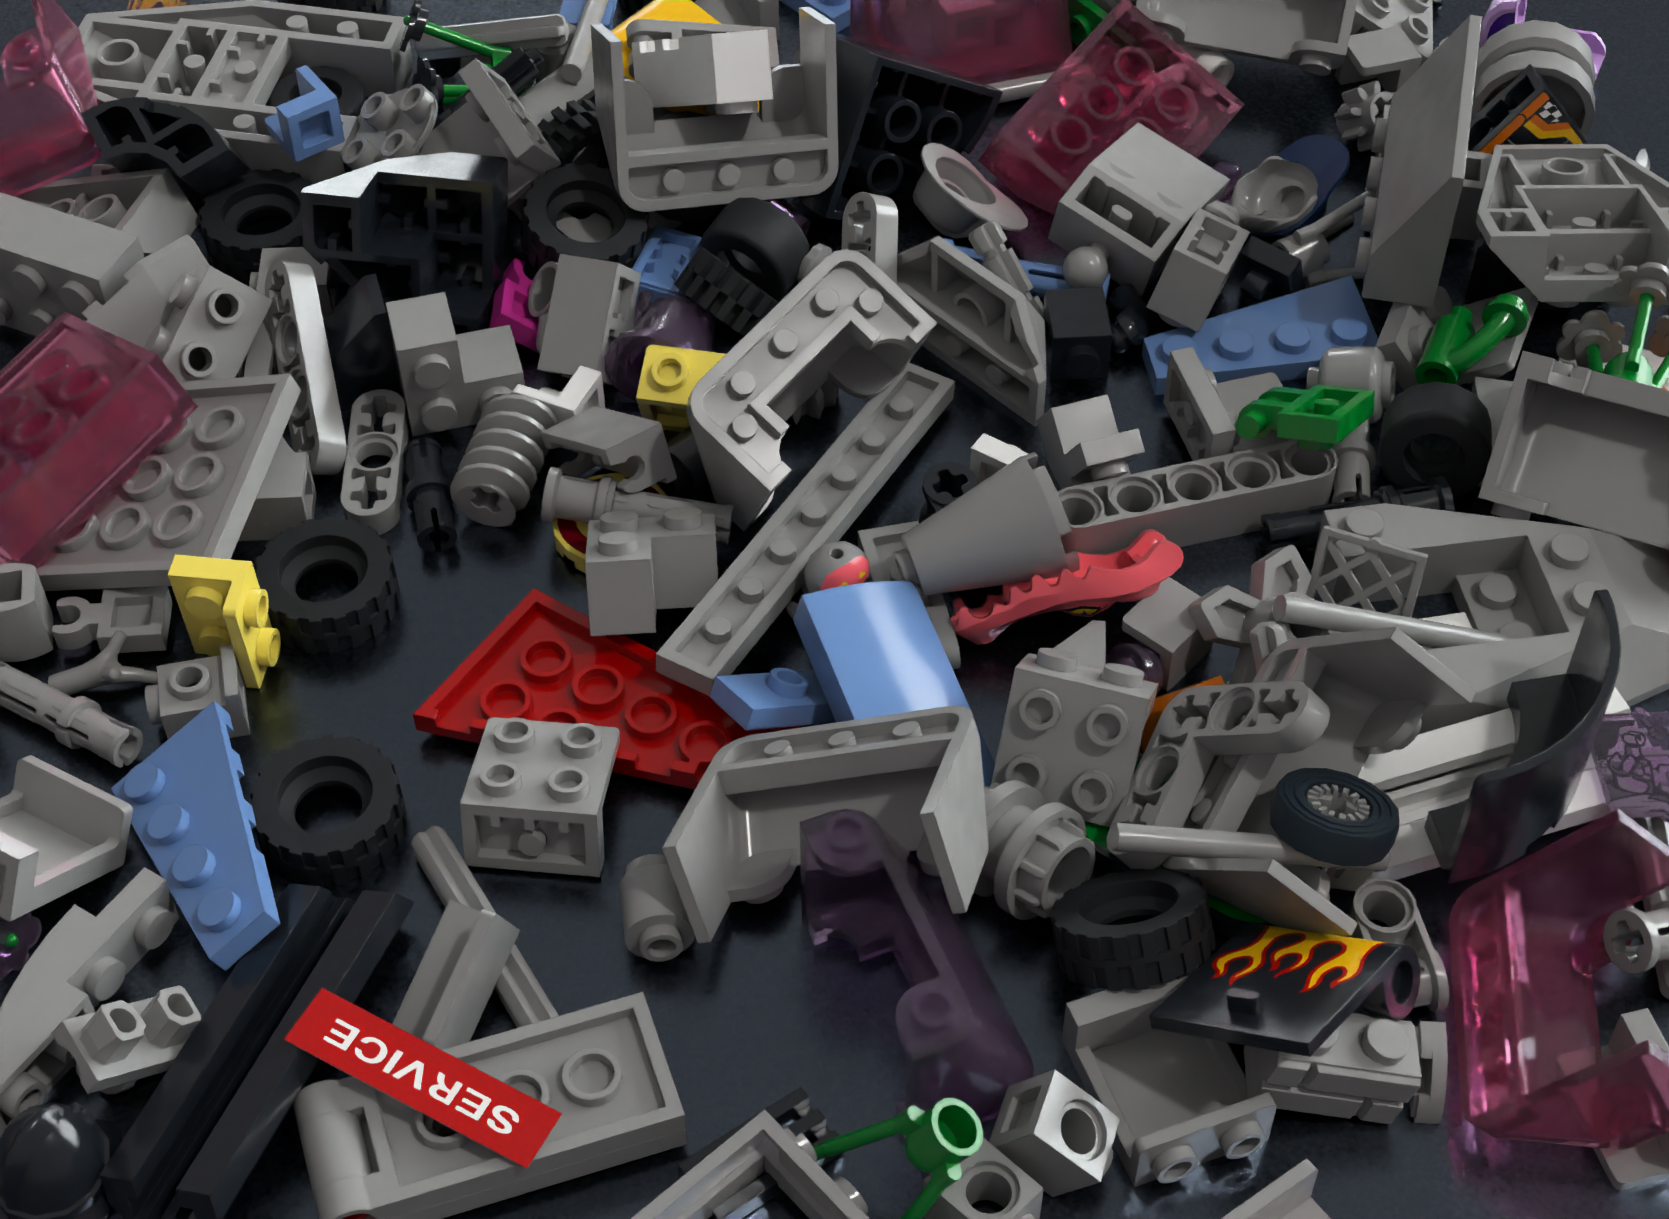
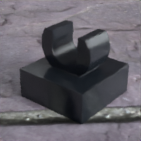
M1251 236L1240 252L1243 282L1240 286V291L1247 294L1242 301V306L1248 307L1274 299V297L1278 298L1303 290L1304 281L1301 259Z

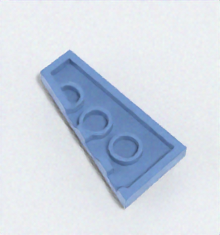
M1350 275L1206 319L1199 333L1187 327L1176 328L1146 337L1143 340L1142 358L1154 394L1162 395L1165 393L1170 351L1193 347L1204 369L1209 368L1212 370L1217 383L1269 372L1275 373L1280 381L1307 378L1309 367H1319L1323 353L1330 347H1375L1378 337L1354 279Z

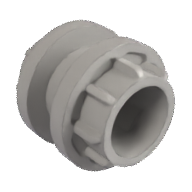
M1011 780L1002 784L995 782L990 786H984L989 851L974 893L982 897H989L994 894L997 905L1003 911L1020 920H1030L1037 916L1045 919L1051 917L1050 912H1053L1052 906L1055 901L1060 900L1063 897V893L1069 889H1074L1080 886L1082 882L1089 880L1093 872L1095 844L1086 838V826L1083 817L1077 811L1062 803L1051 802L1046 804L1041 792L1019 780Z

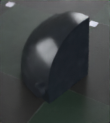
M836 33L838 173L832 185L825 191L816 195L798 196L797 198L815 213L825 218L843 220V213L848 201L859 192L889 197L896 205L904 201L913 204V192L917 181L925 169L920 156L922 147L929 143H937L953 149L959 154L962 152L970 154L991 121L1003 91L923 60ZM800 40L792 64L800 63Z

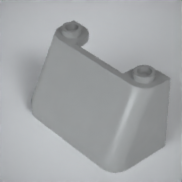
M1137 0L1133 16V28L1142 35L1141 40L1144 43L1152 46L1169 47L1172 43L1297 65L1299 70L1304 73L1325 76L1330 74L1331 69L1340 68L1344 63L1357 0Z
M844 249L834 251L825 257L698 381L688 398L686 412L714 500L717 504L734 505V514L731 520L743 532L766 510L773 499L774 490L792 470L781 461L779 453L781 439L790 427L786 421L829 378L852 397L866 399L877 396L904 371L937 324L875 263L862 253Z
M1522 351L1478 498L1494 502L1491 514L1503 518L1529 521L1532 512L1669 550V390L1599 373L1580 366L1574 368L1573 365L1555 361L1556 359Z

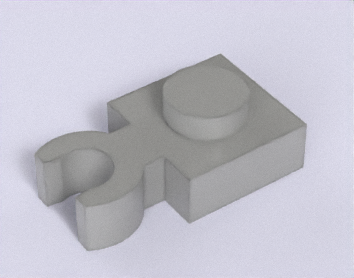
M168 586L103 589L101 603L90 604L81 597H65L57 600L56 607L61 621L66 623L74 622L68 625H53L52 633L60 649L75 650L88 645L93 640H97L102 651L107 647L117 630L123 631L127 635L120 653L164 651L167 649L172 610V599Z

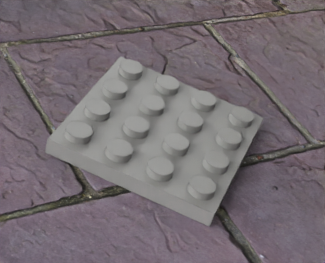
M291 374L86 389L2 564L25 563L34 565L44 591L171 586L168 573L175 554L231 559L301 392L300 387Z

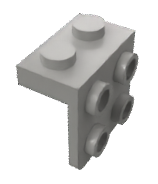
M1040 648L1037 655L1028 653L1015 667L991 784L995 782L1002 784L1011 780L1022 781L1041 792L1046 804L1051 802L1062 803L1077 811L1084 821L1110 827L1124 796L1129 793L1145 722L1153 710L1159 683L1143 680L1144 672L1142 670L1127 665L1107 663L1104 664L1103 670L1078 665V656L1059 649Z

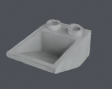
M1139 122L1136 123L1089 163L1058 203L1048 239L1070 252L1065 258L1062 268L1066 283L1072 289L1100 287L1105 282L1108 273H1111L1110 278L1120 285L1132 284L1142 298L1165 268L1174 247L1197 209L1205 210L1207 204L1217 200L1227 188L1230 179Z

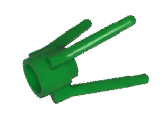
M944 1098L925 1112L916 1106H910L896 1117L826 1140L823 1143L814 1145L813 1148L817 1155L816 1161L902 1133L906 1136L904 1147L909 1161L920 1171L931 1173V1180L900 1219H923L944 1190L961 1178L960 1163L979 1150L983 1142V1129L980 1119L969 1105L956 1098Z

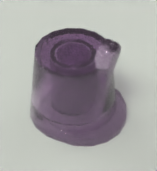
M647 291L640 292L636 305L634 330L624 332L612 341L605 356V372L612 385L624 396L637 401L636 395L646 348L649 345L712 352L715 340V324L710 314L698 303L678 296H666L653 301V293Z

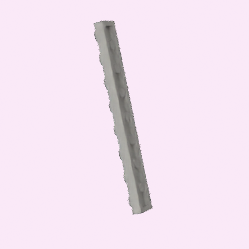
M909 363L904 371L883 392L872 397L656 653V672L708 696L710 695L715 676L731 675L805 583L804 571L810 555L819 547L841 539L953 400L955 381Z

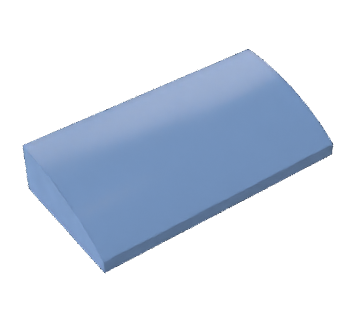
M866 582L825 589L801 596L793 621L836 722L945 706H963L970 709L914 582ZM976 723L981 742L984 786H990L995 763Z

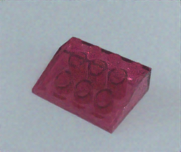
M1121 0L998 132L978 162L1017 197L1055 215L1060 199L1089 163L1136 123L1139 122L1193 157L1198 158L1245 104L1129 0Z
M64 311L0 371V564L25 563L34 565L37 569L47 559L49 551L73 528L86 522L92 515L95 506L118 484L130 479L136 473L139 464L162 441L173 437L180 430L183 421L198 407L157 354Z

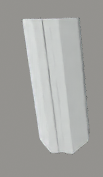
M1614 687L1601 725L1633 723L1629 720L1632 717L1630 707L1616 687ZM1510 708L1418 734L1407 747L1401 750L1369 755L1358 778L1372 783L1386 793L1399 809V831L1395 843L1390 850L1389 867L1386 871L1322 867V870L1330 878V888L1356 891L1364 882L1374 878L1398 880L1440 867L1424 829L1428 812L1468 799L1476 777L1507 766L1514 753L1515 727ZM1633 725V729L1622 730L1618 733L1637 732V729ZM1639 739L1640 745H1638L1637 743H1636V745H1637L1638 748H1641V747H1642V741ZM1617 740L1615 749L1608 752L1607 757L1623 756V746L1620 744V740ZM1646 741L1644 748L1639 750L1640 755L1661 754L1659 749L1652 751ZM1593 749L1567 811L1555 828L1550 827L1543 835L1612 815ZM1630 751L1631 757L1634 761L1639 759L1637 756V752ZM1616 758L1610 763L1614 766H1620ZM1630 760L1622 767V774L1625 776L1633 768V763ZM1643 760L1644 763L1649 764L1651 771H1655L1659 767L1669 768L1666 760ZM1643 770L1644 776L1649 778L1648 770ZM1658 770L1657 777L1655 773H1651L1653 787H1657L1658 784L1660 790H1669V770ZM1640 772L1637 773V776L1642 778ZM1630 779L1625 781L1626 786L1630 790L1640 793L1646 792L1645 787L1632 783Z

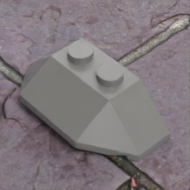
M936 236L897 254V285L937 322L922 346L1036 427V420L1044 414L1047 381L1045 320L1025 295L940 236Z

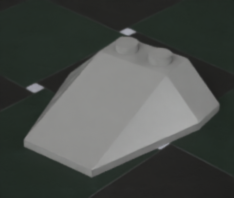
M1608 144L1495 145L1476 217V225L1489 248L1540 302H1546L1549 305L1561 308L1574 307L1579 302H1605L1616 307H1632L1637 305L1629 297L1617 294L1613 288L1614 282L1619 277L1620 269L1624 266L1631 265L1639 268L1643 263L1657 262L1669 269V182Z

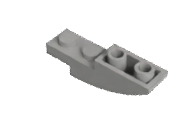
M144 867L96 917L74 904L47 934L24 965L0 1008V1138L11 1119L30 1106L43 1104L46 1094L72 1067H76L77 1063L72 1054L66 1048L58 1045L52 1035V1032L59 1023L65 1019L95 1012L94 1008L101 1001L110 998L117 992L124 981L125 975L150 949L160 946L167 939L173 925L180 919L166 879Z

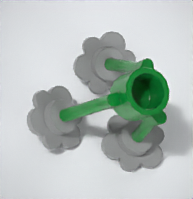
M1657 262L1643 263L1639 268L1631 265L1624 266L1620 269L1619 277L1614 282V291L1621 296L1629 297L1633 303L1638 305L1628 352H1622L1623 347L1620 341L1625 336L1623 324L1611 322L1609 315L1602 310L1586 312L1580 321L1572 319L1565 322L1562 326L1563 337L1556 343V352L1563 360H1576L1577 365L1580 367L1662 389L1669 378V315H1662L1655 322L1656 331L1648 339L1650 351L1656 356L1665 357L1655 374L1647 359L1642 356L1652 307H1658L1662 304L1669 305V269Z

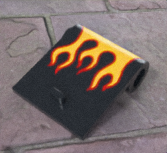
M1249 923L1243 926L1149 1015L1151 1028L1311 1057L1360 1004L1364 1011L1370 1015L1393 1019L1405 1018L1413 1009L1418 996L1420 964L1415 950L1408 945Z

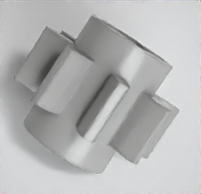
M1373 81L1360 85L1358 88L1344 91L1341 95L1345 103L1339 107L1337 113H1334L1337 128L1342 135V141H1358L1359 152L1371 150L1376 118H1382L1384 106L1391 104L1392 96L1395 93L1380 92L1381 86L1379 81Z

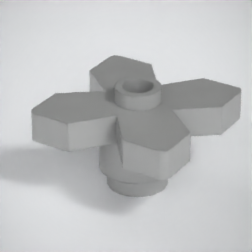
M1294 545L1275 549L1252 564L1249 595L1234 587L1225 585L1214 588L1188 606V612L1204 641L1240 648L1230 684L1253 682L1257 673L1249 634L1253 625L1261 622L1275 621L1273 617V604L1277 596L1282 594L1315 600L1306 595L1312 576ZM1284 622L1287 627L1289 640L1342 633Z

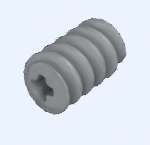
M517 394L497 396L486 404L473 437L458 467V472H456L450 485L451 499L460 512L469 519L483 525L494 527L511 526L516 519V512L524 509L528 503L530 491H532L538 479L537 474L540 472L544 464V457L550 449L545 447L541 432L558 424L557 417L549 407L536 399Z

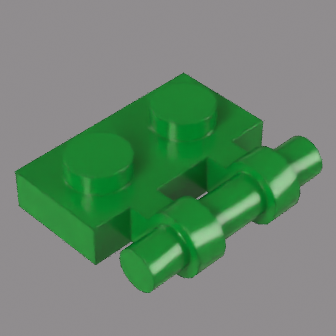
M1318 384L1309 390L1273 387L1261 394L1258 400H1254L1242 408L1236 421V432L1243 439H1262L1273 430H1277L1276 437L1297 439V446L1309 450L1331 449L1334 447V444H1338L1374 414L1375 391Z

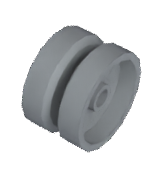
M1539 20L1512 24L1490 36L1478 51L1471 119L1531 64L1574 118L1584 136H1586L1590 132L1595 114V95L1593 91L1595 66L1591 48L1576 31L1557 22Z

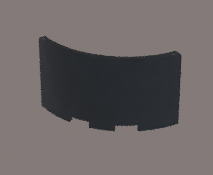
M1607 589L1596 590L1593 593L1566 674L1511 683L1507 702L1512 712L1515 727L1514 753L1507 766L1476 777L1468 799L1428 812L1424 829L1447 884L1481 876L1520 858L1525 854L1527 846L1542 836L1550 827L1555 828L1567 811L1581 780L1620 669L1622 650L1620 625L1615 605Z

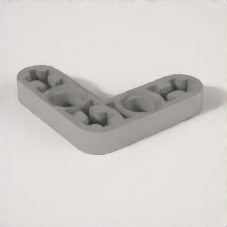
M1297 680L1195 686L1183 690L1167 704L1161 714L1134 773L1129 793L1124 796L1109 828L1106 838L1107 848L1130 869L1153 870L1160 866L1169 855L1112 851L1110 847V832L1113 823L1183 828L1214 756L1278 754L1303 751L1313 745L1328 726L1330 718L1329 706L1306 684ZM1247 712H1249V714L1247 715V717H1246L1238 726H1236V724L1238 723V721H1239ZM1174 772L1172 777L1162 786L1165 779Z

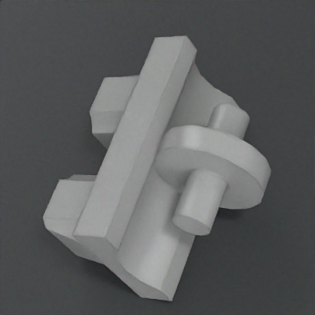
M178 985L162 989L152 998L132 1003L119 1000L101 1005L96 1012L62 1020L52 1032V1035L57 1044L66 1048L74 1057L77 1063V1074L87 1094L99 1090L107 1095L118 1094L129 1090L138 1079L168 1071L190 1037L191 1032L201 1021V1014L185 988Z

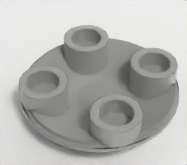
M415 84L410 88L399 90L390 96L381 91L370 96L364 102L360 111L364 121L358 128L354 139L343 151V162L352 170H356L385 159L415 156L428 139L436 122L438 104L433 93L422 84Z

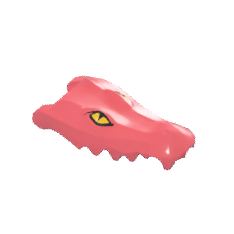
M1147 529L1142 531L1129 546L1117 552L1109 554L1078 552L1080 570L1073 573L1068 569H1062L1059 577L1043 579L1039 574H1033L1031 581L1002 585L1001 594H987L985 602L978 608L966 606L961 597L955 598L952 602L953 615L950 618L956 635L976 645L992 642L1011 624L1042 613L1063 611L1073 616L1092 617L1108 609L1115 602H1135L1150 597L1158 591L1162 581L1173 575L1181 567L1184 559L1183 551L1180 546L1166 540L1162 533L1157 530Z

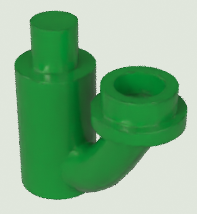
M1513 294L1497 295L1486 304L1482 313L1484 326L1476 333L1471 323L1473 319L1472 312L1464 306H1454L1451 308L1448 315L1441 316L1435 322L1415 370L1417 382L1419 384L1430 382L1456 384L1460 373L1480 362L1505 337L1518 336L1526 329L1529 316L1525 302Z

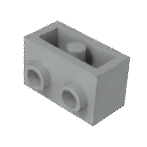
M210 265L195 268L191 274L184 272L177 280L170 294L168 302L175 307L165 327L158 325L145 344L142 356L148 359V362L142 374L160 384L235 378L273 300Z

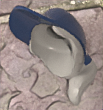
M1321 134L1302 137L1277 155L1266 158L1258 168L1241 177L1235 185L1230 205L1215 200L1207 204L1205 211L1249 231L1246 242L1249 241L1251 236L1280 240L1294 234L1295 230L1308 226L1325 216L1328 198L1349 168L1350 153L1341 142L1332 137Z

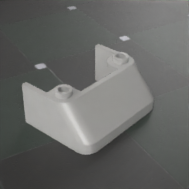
M799 7L800 63L780 65L771 69L773 99L760 100L758 112L654 121L653 102L648 91L638 82L624 79L622 41L602 23L591 24L596 114L614 187L620 198L634 210L650 212L729 204L737 198L755 197L761 200L816 195L828 189L834 182L839 167L836 23L811 7Z
M1398 627L1288 640L1278 646L1266 658L1252 683L1286 680L1302 681L1329 706L1330 718L1328 726L1322 736L1303 751L1278 754L1214 756L1183 828L1277 835L1270 824V803L1275 787L1288 772L1302 768H1327L1358 777L1369 755L1401 750L1416 738L1422 726L1421 717L1426 707L1471 704L1477 691ZM1247 712V713L1238 721V723L1236 724V726H1238V725L1247 717V715L1249 714V712ZM1170 855L1162 862V866L1169 869V871L1188 873L1190 877L1200 879L1203 887H1206L1207 894L1276 927L1322 934L1352 936L1358 924L1330 902V878L1317 866L1279 864L1274 859L1197 858Z
M963 706L924 709L754 734L734 740L722 747L713 757L662 847L697 942L706 943L712 941L731 902L746 901L750 904H760L777 897L782 892L784 885L792 877L797 865L916 850L922 871L928 875L941 878L952 914L967 912L989 851L981 742L972 711Z

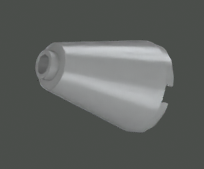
M1032 452L1020 456L901 535L903 549L893 552L902 580L914 582L921 594L928 596L1031 581L1033 574H1039L1043 579L1059 577L1062 569H1068L1072 573L1080 570L1077 550L1069 553L1064 551L1060 537L1071 533L1072 530L1059 494L1045 465L1036 468L1038 455Z

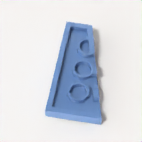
M213 701L145 760L132 768L111 790L117 798L132 806L131 824L160 875L166 879L171 894L208 958L226 971L279 926L280 919L265 858L256 849L251 830L257 825L252 805L244 799L239 778L245 775L240 755L231 747L229 733L234 730L230 714L216 701Z

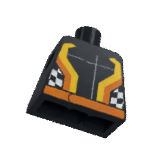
M1529 64L1471 119L1467 151L1493 154L1495 145L1589 143L1574 118L1536 68Z

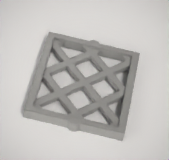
M1325 525L1322 528L1311 570L1312 577L1306 595L1314 599L1317 591L1323 602L1351 606L1360 602L1363 609L1376 611L1368 597L1387 587L1398 606L1387 613L1412 618L1429 555L1383 542L1379 537L1369 538ZM1343 540L1360 545L1365 550V553L1346 562L1335 542ZM1328 549L1338 567L1320 576ZM1387 553L1405 558L1409 566L1390 575L1379 555ZM1371 560L1382 580L1363 589L1352 569ZM1343 574L1354 594L1335 603L1324 584ZM1413 574L1407 600H1405L1395 582Z

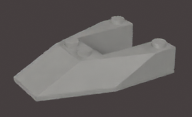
M245 0L86 14L47 77L49 88L90 108L108 101L131 97H147L150 101L185 107L203 118L236 148L251 168V170L244 174L260 169L262 171L280 169L286 173L294 172L300 174L304 180L309 179L312 183L316 184L353 171L343 162L342 154L345 147L354 139L360 127L358 117L340 115L345 142L295 162L266 130L265 118L277 113L276 107L265 106L277 82L304 65L308 67L328 66L341 68L355 75L363 85L366 97H370L380 91L385 94H393L405 89L414 70L410 40L405 52L399 50L406 27L403 22L404 17L262 0Z
M1383 503L1324 510L1315 555L1322 528L1325 525L1369 538L1379 537L1383 542L1427 554L1429 556L1418 596L1451 592L1459 612L1466 613L1473 629L1506 634L1512 638L1509 640L1426 650L1476 690L1477 693L1471 704L1426 707L1421 717L1422 726L1418 734L1510 708L1507 696L1512 682L1566 674L1593 593L1596 590L1607 589L1615 605L1620 625L1622 646L1620 669L1615 687L1629 707L1669 689L1668 549L1585 527ZM1343 540L1335 542L1346 562L1365 553V550L1360 545ZM1328 549L1320 576L1338 567ZM1387 553L1379 555L1390 575L1409 566L1405 558ZM1371 560L1352 569L1363 589L1382 580ZM1343 574L1324 584L1335 603L1354 594ZM1413 574L1395 582L1404 598L1408 596ZM1386 587L1370 595L1368 599L1370 602L1392 600L1393 597Z

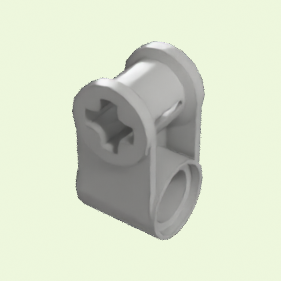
M1374 878L1364 882L1356 890L1348 914L1358 924L1352 936H1342L1412 947L1418 956L1420 964V987L1413 1008L1426 1006L1429 1011L1433 1012L1445 1010L1449 1002V985L1446 970L1439 953L1433 948L1418 910L1416 899L1411 891L1400 882L1388 878ZM1370 920L1384 922L1389 927L1375 925Z

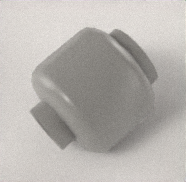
M1333 346L1323 353L1319 367H1309L1307 390L1318 384L1375 391L1374 414L1371 416L1369 424L1375 423L1383 415L1384 409H1387L1395 398L1394 361H1386L1378 347Z

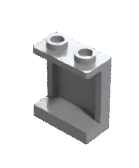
M32 755L19 759L16 766L13 790L10 794L0 798V917L11 922L123 866L133 813L132 806Z
M1194 972L1188 975L1184 974L1175 978V981L1166 984L1159 983L1151 985L1149 988L1138 990L1131 988L1122 989V991H1108L1107 989L1066 1003L1062 1043L1087 1093L1121 1117L1113 1146L1134 1187L1156 1179L1160 1183H1171L1180 1180L1193 1172L1199 1164L1225 1155L1228 1159L1243 1158L1258 1150L1265 1141L1269 1140L1277 1105L1270 1093H1264L1248 1099L1246 1077L1227 1042L1151 1028L1149 1015Z

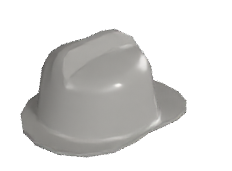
M929 143L922 147L920 156L925 169L917 181L913 192V200L919 210L940 233L952 238L969 237V234L974 229L994 220L1000 224L1002 229L1021 232L1028 227V219L1023 211L1012 200L990 184L966 158L942 144Z

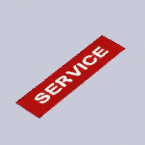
M321 988L284 1038L285 1041L526 1169L562 1116L561 1112L324 988Z

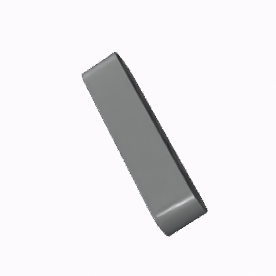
M1296 439L1066 487L1057 491L1072 530L1071 533L1060 537L1064 551L1069 553L1077 550L1078 552L1090 554L1117 552L1129 546L1142 531L1147 529L1157 530L1165 536L1166 540L1180 547L1260 531L1261 527H1263L1261 515L1278 512L1284 513L1329 504L1338 463L1337 455L1332 448L1326 450L1301 448L1297 446Z

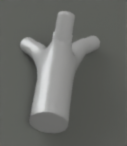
M119 630L115 631L107 647L93 659L83 665L48 677V685L69 696L104 685L126 682L157 684L158 681L156 671L122 666L118 662V654L127 639V635Z

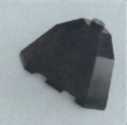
M447 152L391 158L302 189L303 248L320 264L326 262L350 286L347 290L348 292L351 291L363 276L376 273L385 309L386 302L445 292L456 334L489 329L494 293L498 289L501 279L508 216V160L506 157Z

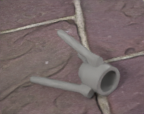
M1365 191L1316 222L1295 230L1294 234L1272 243L1273 246L1301 259L1303 281L1306 288L1352 275L1354 280L1364 279L1365 273L1354 272V267L1332 270L1323 269L1324 264L1330 261V248L1325 238L1352 224L1355 219L1352 214L1363 208L1365 196L1375 197L1376 192Z

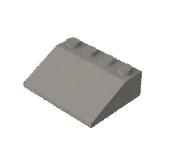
M1470 15L1393 94L1388 119L1376 118L1371 152L1381 153V157L1371 156L1365 191L1376 192V196H1365L1360 223V231L1370 232V238H1359L1354 272L1365 273L1362 289L1363 298L1433 307L1465 177L1482 16Z

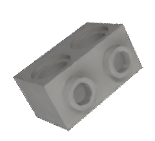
M1198 208L1174 247L1146 307L1157 312L1163 321L1174 327H1188L1199 333L1223 289L1250 232Z

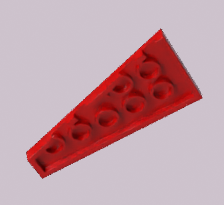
M535 588L413 713L417 731L478 744L481 742L488 719L493 717H519L534 721L571 724L589 723L595 726L616 727L620 730V744L612 772L694 790L715 754L730 742L754 734L802 728L799 726L746 731L708 695L656 672V651L623 634L591 636L589 616Z

